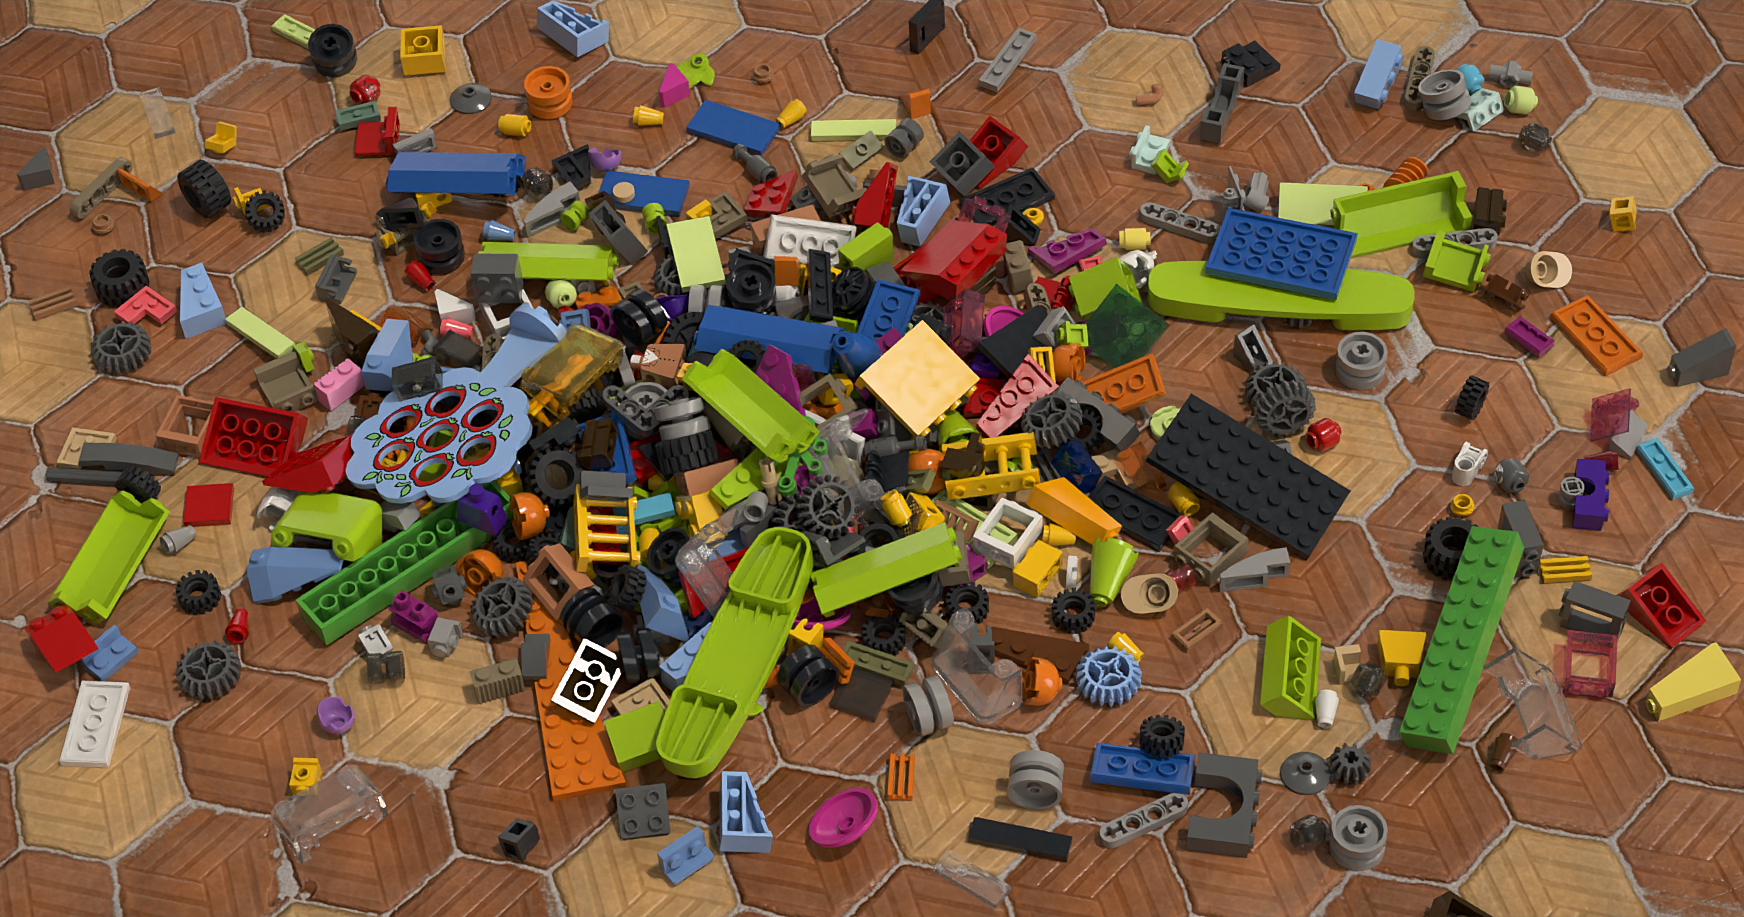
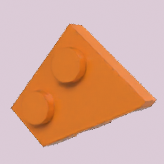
M605 286L600 288L599 291L580 293L576 297L574 304L576 309L580 310L586 304L601 303L606 306H613L623 299L615 286Z

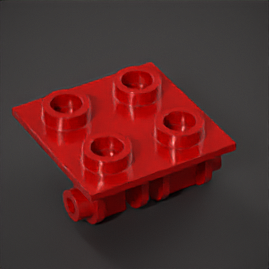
M1069 275L1063 277L1061 282L1038 276L1035 282L1045 289L1052 310L1064 306L1069 313L1075 298L1072 297L1069 290L1071 285Z

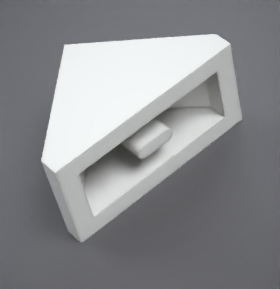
M436 289L435 296L441 322L442 319L448 318L465 324L476 320L473 304Z

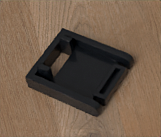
M929 0L908 21L911 52L919 55L945 28L944 0Z

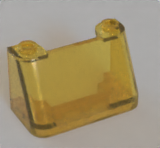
M574 324L568 329L566 336L533 367L529 366L524 370L521 375L523 379L520 387L563 421L570 414L568 406H571L573 403L576 404L579 401L580 395L605 371H615L621 365L626 345L620 340L582 324L576 326Z

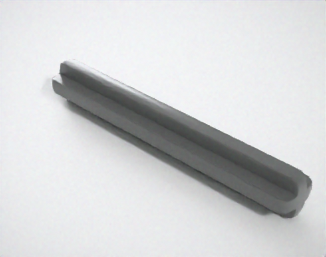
M47 468L45 477L47 481L115 485L122 472Z

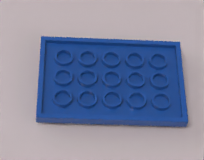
M1228 208L1207 262L1205 273L1337 300L1357 242L1358 233Z

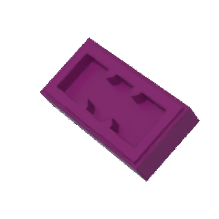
M1521 316L1508 325L1504 332L1538 358L1551 349L1555 342Z

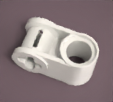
M1466 441L1458 457L1455 459L1452 474L1453 482L1459 486L1470 485L1478 471L1483 467L1488 456V450H1480L1471 446Z

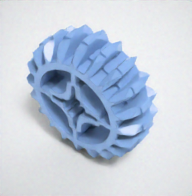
M1105 645L1104 650L1096 647L1094 653L1088 651L1086 657H1081L1080 664L1076 668V682L1079 692H1083L1084 699L1090 697L1092 704L1099 701L1101 707L1104 703H1109L1110 707H1112L1115 702L1121 706L1123 699L1130 701L1131 695H1136L1141 685L1140 678L1142 675L1139 663L1134 660L1133 654L1126 655L1125 649L1118 651L1116 646L1113 649H1108L1107 645ZM1121 669L1127 675V677L1124 676L1123 673L1119 670ZM1090 675L1093 676L1094 679L1098 681V683L1094 682L1091 679Z

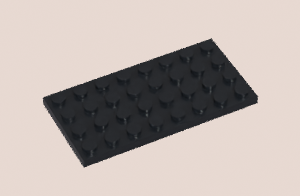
M1192 393L1145 461L1283 547H1287L1288 550L1306 561L1351 491Z

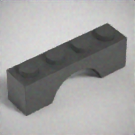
M1223 64L1211 107H1206L1201 119L1200 139L1221 143L1243 87L1244 67Z
M1067 377L1055 391L1058 394L1062 391L1066 395L1070 394L1079 403L1083 413L1086 409L1090 413L1093 411L1096 415L1100 416L1103 419L1100 434L1108 445L1121 454L1140 435L1136 427L1137 422L1132 417L1121 415L1120 410L1115 405L1104 403V399L1098 393L1087 391V387L1081 381H1073Z

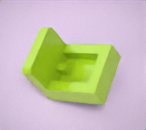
M1163 149L1158 151L1150 166L1166 183L1182 179L1186 174L1185 170L1189 163L1187 161L1177 163Z
M1070 321L1063 322L1056 331L1057 341H1059L1060 345L1080 343V347L1087 348V324H1070Z

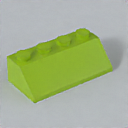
M1289 615L1267 625L1260 706L1276 717L1313 720L1316 713L1315 697L1317 696L1321 638Z

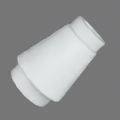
M1320 690L1315 697L1319 727L1331 728L1339 703V698L1335 691Z

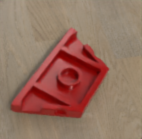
M796 169L752 187L744 207L747 217L758 216L760 218H767L768 214L779 215L785 213L798 179Z

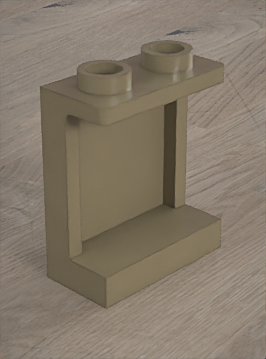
M842 153L835 156L833 154L828 155L820 161H811L806 166L807 169L802 175V178L828 217L852 210L854 206L857 207V202L867 189L866 187L859 190L856 189L840 165L844 158Z
M295 351L253 369L257 383L271 408L295 412L319 401L315 386L310 383L305 375Z

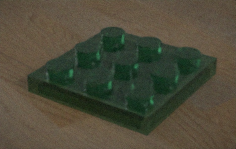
M1119 284L1113 287L1085 323L1087 324L1088 348L1114 368L1148 355L1170 326V324Z

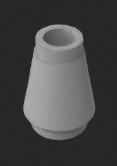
M191 525L168 531L160 537V544L167 554L171 552L176 553L196 538V532Z

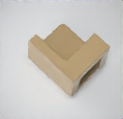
M1359 644L1335 647L1333 662L1339 685L1363 681V677L1360 679L1358 675L1354 674L1355 670L1356 674L1362 672L1360 666L1357 668L1360 665L1361 656Z

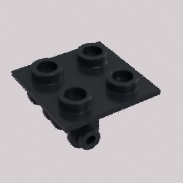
M870 450L866 454L865 498L908 486L909 450L882 458L876 450Z

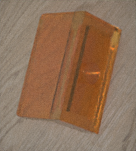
M387 307L379 325L383 327L386 319L408 320L411 348L416 347L422 332L426 330L433 332L434 329L403 308Z
M1141 441L1117 455L1139 489L1152 482L1158 490L1167 486L1163 473L1145 462L1149 453Z

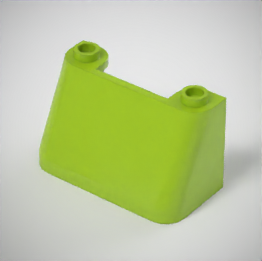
M302 491L271 532V546L288 547L293 543L294 537L298 535L316 536L332 539L333 551L338 558L355 561L382 545V509L376 501L330 492L323 493L322 491L314 493Z

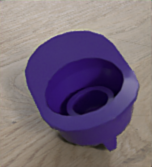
M689 294L663 296L656 299L663 308L667 321L670 323L676 317L688 313Z

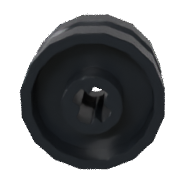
M326 24L317 28L310 35L308 48L317 72L334 78L349 73L355 67L357 51L353 36L347 28L338 24Z
M433 219L425 222L424 227L417 228L413 237L418 262L424 264L429 273L446 274L460 267L465 258V250L460 229L454 222L446 219Z
M745 261L736 265L729 272L727 290L731 308L768 314L773 309L777 294L775 275L770 267L762 262Z
M641 288L632 290L626 295L625 300L618 301L610 310L611 318L618 331L626 340L636 346L646 344L653 335L661 332L667 325V317L663 308L650 293Z
M675 527L663 531L652 541L646 559L648 567L656 575L661 577L671 587L681 589L682 584L678 572L708 562L707 550L684 529Z
M936 571L889 589L887 592L900 611L907 614L920 615L930 611L938 604L942 597L943 584Z
M646 626L638 627L636 630L638 643L634 644L630 631L616 632L627 684L640 681L641 673L639 666L642 665L645 676L648 679L661 677L656 641L653 640L651 629L646 628Z
M808 644L791 653L783 662L777 674V682L788 693H791V697L801 707H810L822 701L834 689L840 673L839 669L826 658L819 648Z

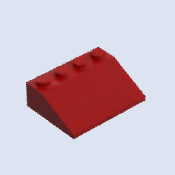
M950 220L900 270V274L956 303L1005 253L1007 234L989 224Z
M215 397L199 463L268 477L298 452L304 438L308 418L296 412Z
M354 433L295 453L262 481L263 485L310 493L320 490L326 493L335 489V485L343 482V478L347 476V463L354 455V451L351 448V437Z

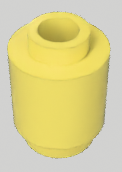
M1127 228L1124 231H1119L1120 248H1125V250H1146V245H1151L1150 232H1146V228Z

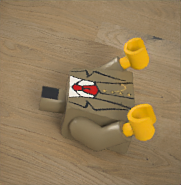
M432 202L425 203L420 209L424 223L426 222L425 219L431 218L432 213L437 212ZM381 210L376 213L377 231L375 235L378 247L386 249L389 247L396 256H399L414 244L413 237L417 228L386 229Z

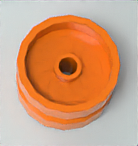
M544 66L534 69L526 76L524 89L527 106L531 114L542 119H555L563 116L571 109L573 99L570 80L564 70L559 67Z

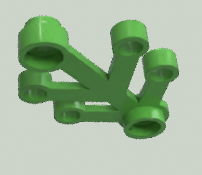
M804 416L815 426V422L811 417ZM817 436L812 445L815 454L822 456L827 453L828 447L826 441L819 439ZM808 450L800 454L795 451L788 455L789 461L785 475L777 483L781 496H793L797 492L794 477L800 457L807 465L811 475H818L822 472L821 462L818 459H814ZM766 454L762 457L764 464H765L764 458H765V457H768ZM774 460V467H776V465L779 463L776 460ZM815 465L818 466V468H816V469H812V468H811L812 466H815Z

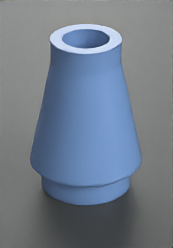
M491 220V222L486 221L482 237L486 238L487 241L513 242L516 229L509 228L494 220Z

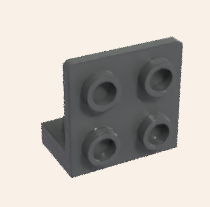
M805 530L801 532L809 539L814 561L827 566L840 562L842 556L857 551L860 545L866 541L864 536L851 532L841 533L840 537H834L831 540H828L825 536Z
M666 783L615 789L622 839L670 833Z

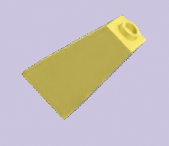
M1715 642L1651 687L1646 700V706L1648 711L1654 714L1659 722L1737 694L1741 678Z

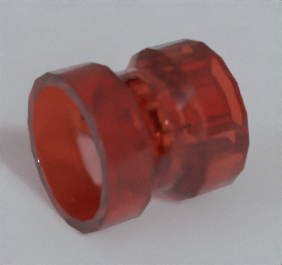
M1187 563L1178 566L1175 571L1169 570L1164 573L1172 577L1176 582L1178 593L1185 586L1191 587L1196 584L1195 574Z

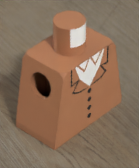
M650 344L647 346L644 356L632 355L630 367L640 369L643 382L660 384L669 390L671 387L679 385L680 381L677 375L683 363H686L687 360L685 345Z

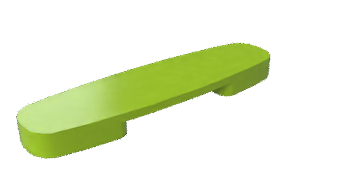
M1208 261L1163 262L1151 269L1149 274L1148 303L1152 310L1162 315L1184 319L1220 322L1225 319L1226 313L1281 318L1332 319L1333 326L1340 330L1398 329L1406 326L1411 321L1413 313V285L1401 276L1347 268L1337 300L1206 274Z
M785 527L766 529L758 535L731 575L728 582L730 592L712 622L683 685L676 687L673 691L661 723L656 746L661 762L668 771L686 778H699L708 775L714 771L748 718L784 647L810 580L814 556L809 539L803 533Z

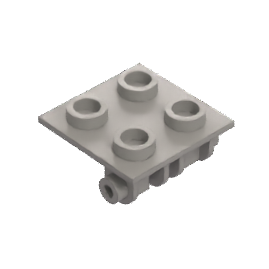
M1231 166L1228 168L1227 189L1223 192L1222 221L1228 208L1244 211L1243 202H1246L1245 192L1243 189L1240 190L1238 175L1233 173Z

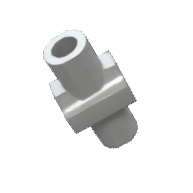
M1510 60L1504 63L1503 66L1491 64L1488 78L1498 79L1504 88L1511 89L1513 86H1518V83L1531 85L1533 71L1522 70V66L1516 61Z

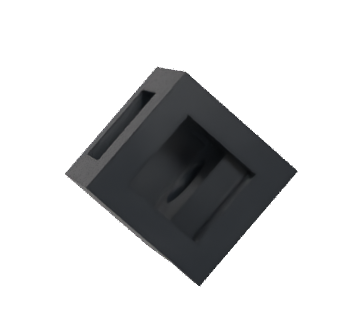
M516 818L498 836V840L505 856L524 861L526 859L525 854L540 840L538 828L534 823Z

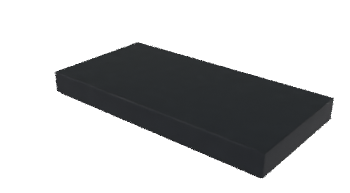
M1033 167L960 198L959 205L974 223L995 226L1003 222L1008 204L1011 203L1023 213L1026 209L1036 208L1055 200V194Z
M1038 304L980 342L978 348L1010 378L1027 356L1029 348L1047 347L1035 339L1033 335L1048 316V313Z
M1106 475L1088 496L1089 499L1122 525L1121 533L1158 552L1161 551L1170 539L1166 529L1179 516H1184Z

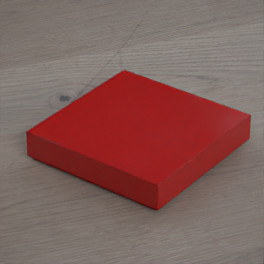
M233 483L187 486L184 526L191 525L196 527L231 524L234 497Z

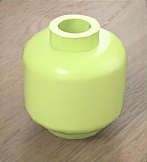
M1513 86L1504 96L1505 107L1514 114L1527 115L1531 113L1533 108H1536L1538 103V97L1530 87Z
M551 280L546 286V298L555 308L559 309L562 306L570 307L576 301V289L569 280Z

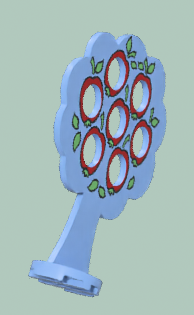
M525 302L510 315L511 329L498 352L481 372L466 367L452 369L440 375L433 382H409L393 390L380 404L378 415L365 420L351 437V448L354 451V455L346 467V474L350 483L360 489L377 488L381 498L390 503L402 504L412 502L425 495H428L433 501L444 503L463 497L469 492V488L473 484L491 482L503 476L515 463L517 451L527 443L532 435L533 428L527 416L529 411L527 396L522 390L511 386L546 357L557 363L567 355L572 344L566 329L561 323L556 326L544 308L538 306L536 309H533L528 302ZM447 396H458L461 398L459 404L451 411L446 413H435L433 411L435 404ZM488 409L498 411L497 417L490 424L482 427L470 425L472 418L477 413ZM410 415L417 418L415 424L402 433H391L389 431L392 423L403 416ZM443 429L454 431L452 438L447 443L438 447H428L426 445L427 439L433 433ZM478 443H489L491 445L490 451L483 458L475 461L463 459L464 453L471 446ZM401 448L409 450V455L402 463L391 467L381 465L383 458L389 452ZM444 463L447 465L445 472L435 480L421 481L418 479L421 471L431 464Z

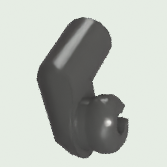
M426 330L421 335L422 339L426 342L421 350V354L432 356L439 350L440 343L430 330Z

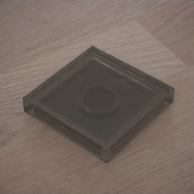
M853 667L849 683L839 684L830 701V708L875 723L894 686V680Z

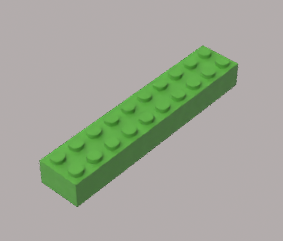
M494 480L480 483L484 490L499 496L507 518L512 523L511 520H514L513 512L510 513L509 509L510 496ZM459 499L447 502L339 573H336L297 598L296 604L300 616L318 637L328 645L393 603V598L401 590L407 593L430 579L432 572L450 566L468 552L490 540L492 535L457 520Z
M1476 526L1471 527L1399 731L1406 747L1454 754L1524 550L1518 532Z

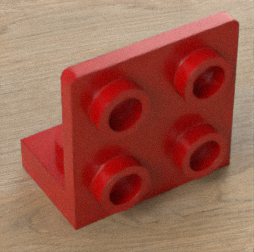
M388 107V113L384 116V122L358 123L355 145L356 156L396 155L393 144L399 142L401 125L397 107Z

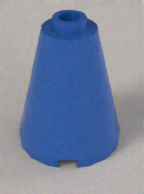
M841 331L832 340L837 364L840 370L850 378H859L882 354L879 344L872 337L864 334Z

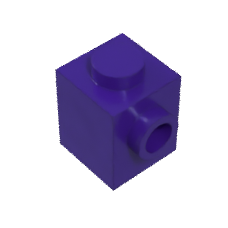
M976 352L974 361L969 363V368L979 378L1001 380L1003 372L984 353Z

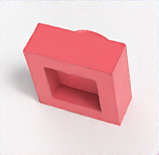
M1179 516L1166 531L1176 545L1194 527L1187 516Z

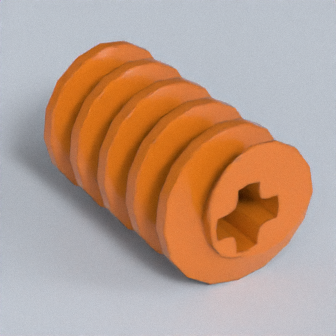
M1408 157L1385 181L1383 188L1424 179L1428 175L1429 170L1420 159Z

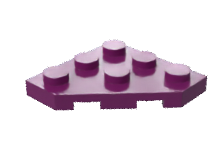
M768 345L755 374L801 415L806 416L805 408H802L799 398L801 393L797 377H794L791 367L793 364L791 355L774 345Z

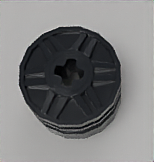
M849 267L843 270L832 281L833 306L848 319L857 320L858 325H860L877 281L873 280L871 276L859 267Z
M595 588L583 589L573 595L566 602L559 617L560 624L580 644L585 638L602 648L607 647L617 638L616 632H620L624 624L623 615L608 603Z

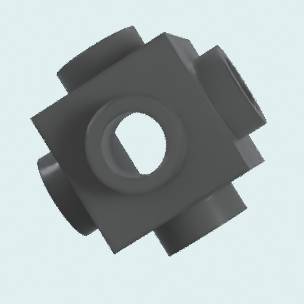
M808 185L791 197L797 209L813 204L818 215L824 211Z
M454 564L432 572L435 585L431 587L435 598H440L443 605L447 603L449 605L456 604L465 597L464 589L467 588V584L463 574L458 576Z

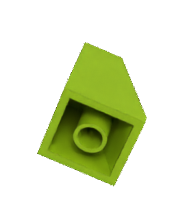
M1118 257L1069 277L1071 283L1069 290L1072 297L1076 298L1077 305H1075V309L1080 318L1083 317L1085 320H1090L1116 313L1120 316L1144 309L1132 270Z

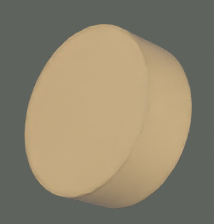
M628 182L616 184L613 188L614 199L620 203L630 202L635 197L634 186Z

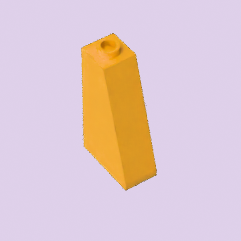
M1062 477L1033 486L1026 504L1093 545L1094 540L1097 538H1101L1100 542L1107 541V538H1119L1118 534L1122 525L1066 478Z

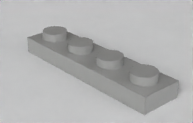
M1018 27L979 79V86L998 92L1036 42L1037 34Z

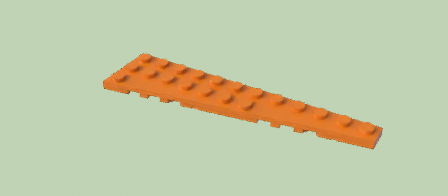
M525 561L516 562L518 579L524 582L522 579L528 572V562ZM532 592L535 604L532 605L533 612L528 614L530 620H525L527 634H550L551 639L547 679H534L553 801L627 788L600 714L593 724L551 702L576 653L568 632L560 624V620L556 621Z

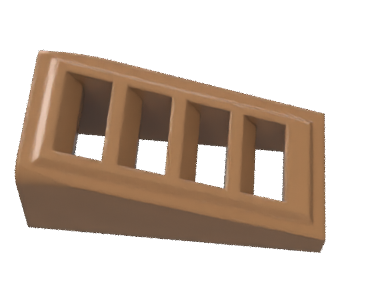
M936 500L934 504L944 515L945 523L950 513H952L947 523L948 528L953 527L954 531L962 530L965 522L968 521L964 536L966 542H971L980 521L946 502ZM960 517L956 528H954L958 518Z

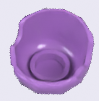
M607 147L603 153L598 152L596 148L588 150L590 163L597 170H612L621 163L622 154L620 150H609Z
M338 696L327 697L320 701L317 706V721L320 727L331 734H342L349 730L355 721L352 705H346L342 698Z

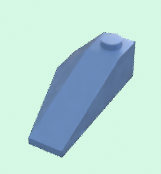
M386 319L367 353L361 371L366 389L393 391L402 385L413 382L415 372L408 320Z
M267 547L252 550L247 566V574L253 602L260 604L279 600L282 598L283 593L290 590L294 592L302 589L301 585L310 581L316 583L339 573L344 560L338 558L332 549Z
M635 565V568L644 571V575L647 577L645 579L647 584L644 586L645 593H642L641 596L643 598L640 601L646 628L687 642L689 636L676 596L651 569Z

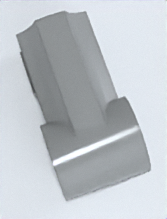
M1254 172L1249 178L1247 189L1244 191L1246 202H1243V204L1258 214L1264 210L1269 201V197L1266 196L1269 184L1268 176L1263 172Z
M760 491L750 493L746 500L722 512L723 524L728 529L735 530L750 521H761L766 512L768 497Z

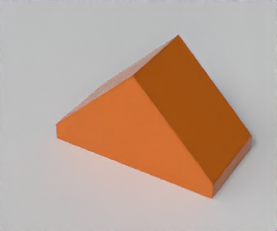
M929 88L900 96L911 119L931 114Z
M775 256L776 286H798L801 271L800 260L797 257Z

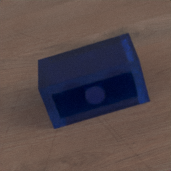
M1080 441L1061 443L1051 462L1059 475L1066 478L1083 494L1091 493L1103 474Z

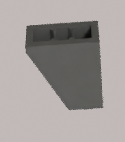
M606 200L588 213L608 240L631 265L648 252Z
M1723 329L1671 356L1667 372L1677 387L1729 375L1736 344L1728 330Z

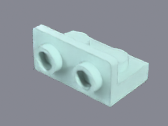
M1481 88L1470 96V107L1456 117L1468 120L1470 130L1476 131L1504 111L1499 92Z
M1146 125L1143 132H1139L1137 136L1136 146H1132L1130 150L1131 168L1156 175L1157 172L1150 165L1158 151L1163 149L1168 151L1170 140L1151 135L1150 126Z

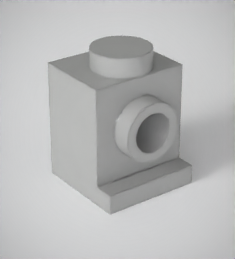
M437 617L428 638L431 654H435L438 657H450L452 650L456 649L458 645V640L463 637L459 621Z

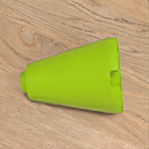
M949 409L945 413L947 417L937 426L939 451L943 453L942 444L969 441L972 432L979 433L956 410L952 412Z
M1097 538L1092 545L1090 594L1091 598L1094 599V604L1101 607L1113 603L1139 556L1138 551L1136 553L1132 551V545L1114 538H1107V541L1100 542L1101 538Z

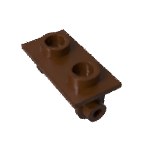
M1490 273L1487 276V285H1480V287L1486 290V295L1495 299L1498 297L1504 299V304L1513 309L1526 307L1521 302L1528 299L1529 293H1527V290L1514 283H1511L1509 289H1506L1509 280L1496 273Z

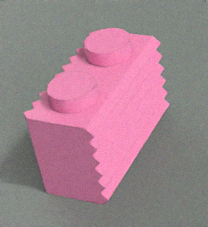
M345 359L338 367H335L331 372L318 379V382H314L319 402L330 411L335 409L365 386L362 370L351 360Z

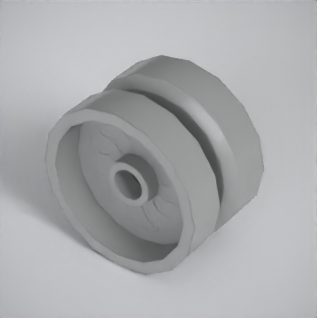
M1453 69L1441 70L1432 73L1420 82L1418 89L1421 100L1424 101L1423 106L1427 117L1433 120H1447L1464 113L1470 107L1471 99L1468 89H1466L1467 86L1462 72Z
M691 285L688 312L704 313L708 305L726 307L724 285H711L708 296L704 285Z
M1353 332L1346 335L1339 342L1337 348L1336 377L1342 384L1351 389L1368 390L1378 386L1382 382L1386 370L1388 355L1386 344L1381 338L1372 333Z
M642 382L631 386L625 393L647 409L667 389L660 384ZM627 407L623 412L626 415H633L636 410L632 407ZM624 422L627 433L634 439L641 440L647 438L639 435ZM642 422V427H644V426H646V425L650 427V423L644 424V423Z
M701 396L677 399L653 408L656 420L672 421L659 428L662 441L692 435L711 428L708 416L699 415L693 417V414L702 412L706 408L704 399Z
M937 675L924 678L922 688L916 682L902 687L905 707L918 736L922 737L931 734L934 730V724L941 730L954 725V717L948 695Z
M1029 750L1014 755L1010 760L1007 796L1013 803L1028 809L1041 810L1057 805L1062 799L1064 763L1054 754L1045 751Z
M1354 805L1340 810L1333 818L1329 842L1331 856L1337 864L1345 869L1357 872L1366 871L1377 866L1383 859L1388 833L1386 820L1379 812L1367 806Z

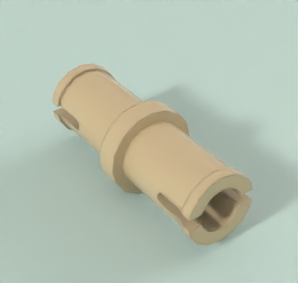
M765 457V464L763 459H760L758 462L762 474L761 484L765 488L768 503L774 505L777 504L776 497L778 502L782 501V496L777 487L780 478L776 474L774 460Z

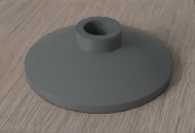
M479 83L461 85L450 96L452 108L462 114L479 113L485 110L492 100L490 90Z
M1312 752L1294 753L1285 759L1281 767V778L1285 786L1300 795H1314L1323 791L1330 782L1331 773L1325 759Z

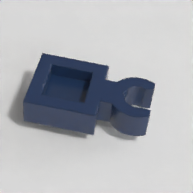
M704 609L695 618L690 617L689 611L684 616L689 640L713 619L712 610Z

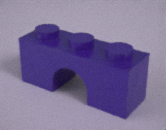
M1577 458L1574 477L1579 478L1584 483V493L1588 494V496L1576 495L1573 507L1572 528L1601 531L1603 522L1608 521L1609 508H1605V503H1608L1609 489H1605V485L1609 484L1610 471H1605L1606 461Z

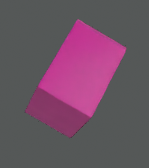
M669 63L659 90L660 105L664 108L690 96L689 82L674 63Z

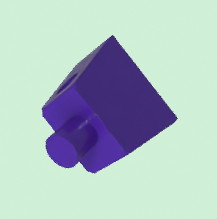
M480 484L471 485L469 492L458 500L457 520L495 537L508 520L499 496L484 490Z

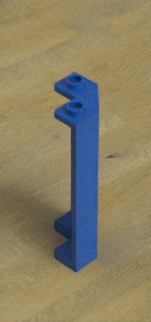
M398 152L388 170L386 178L387 192L393 194H400V192L477 193L515 196L516 178H524L525 156L518 153Z
M708 305L699 330L695 332L694 344L696 345L695 350L718 353L721 349L728 351L733 347V344L739 341L756 340L759 344L765 346V350L768 345H774L790 354L793 362L791 367L832 373L835 360L832 340L837 333L844 331L845 328ZM744 352L740 357L756 360L751 352Z

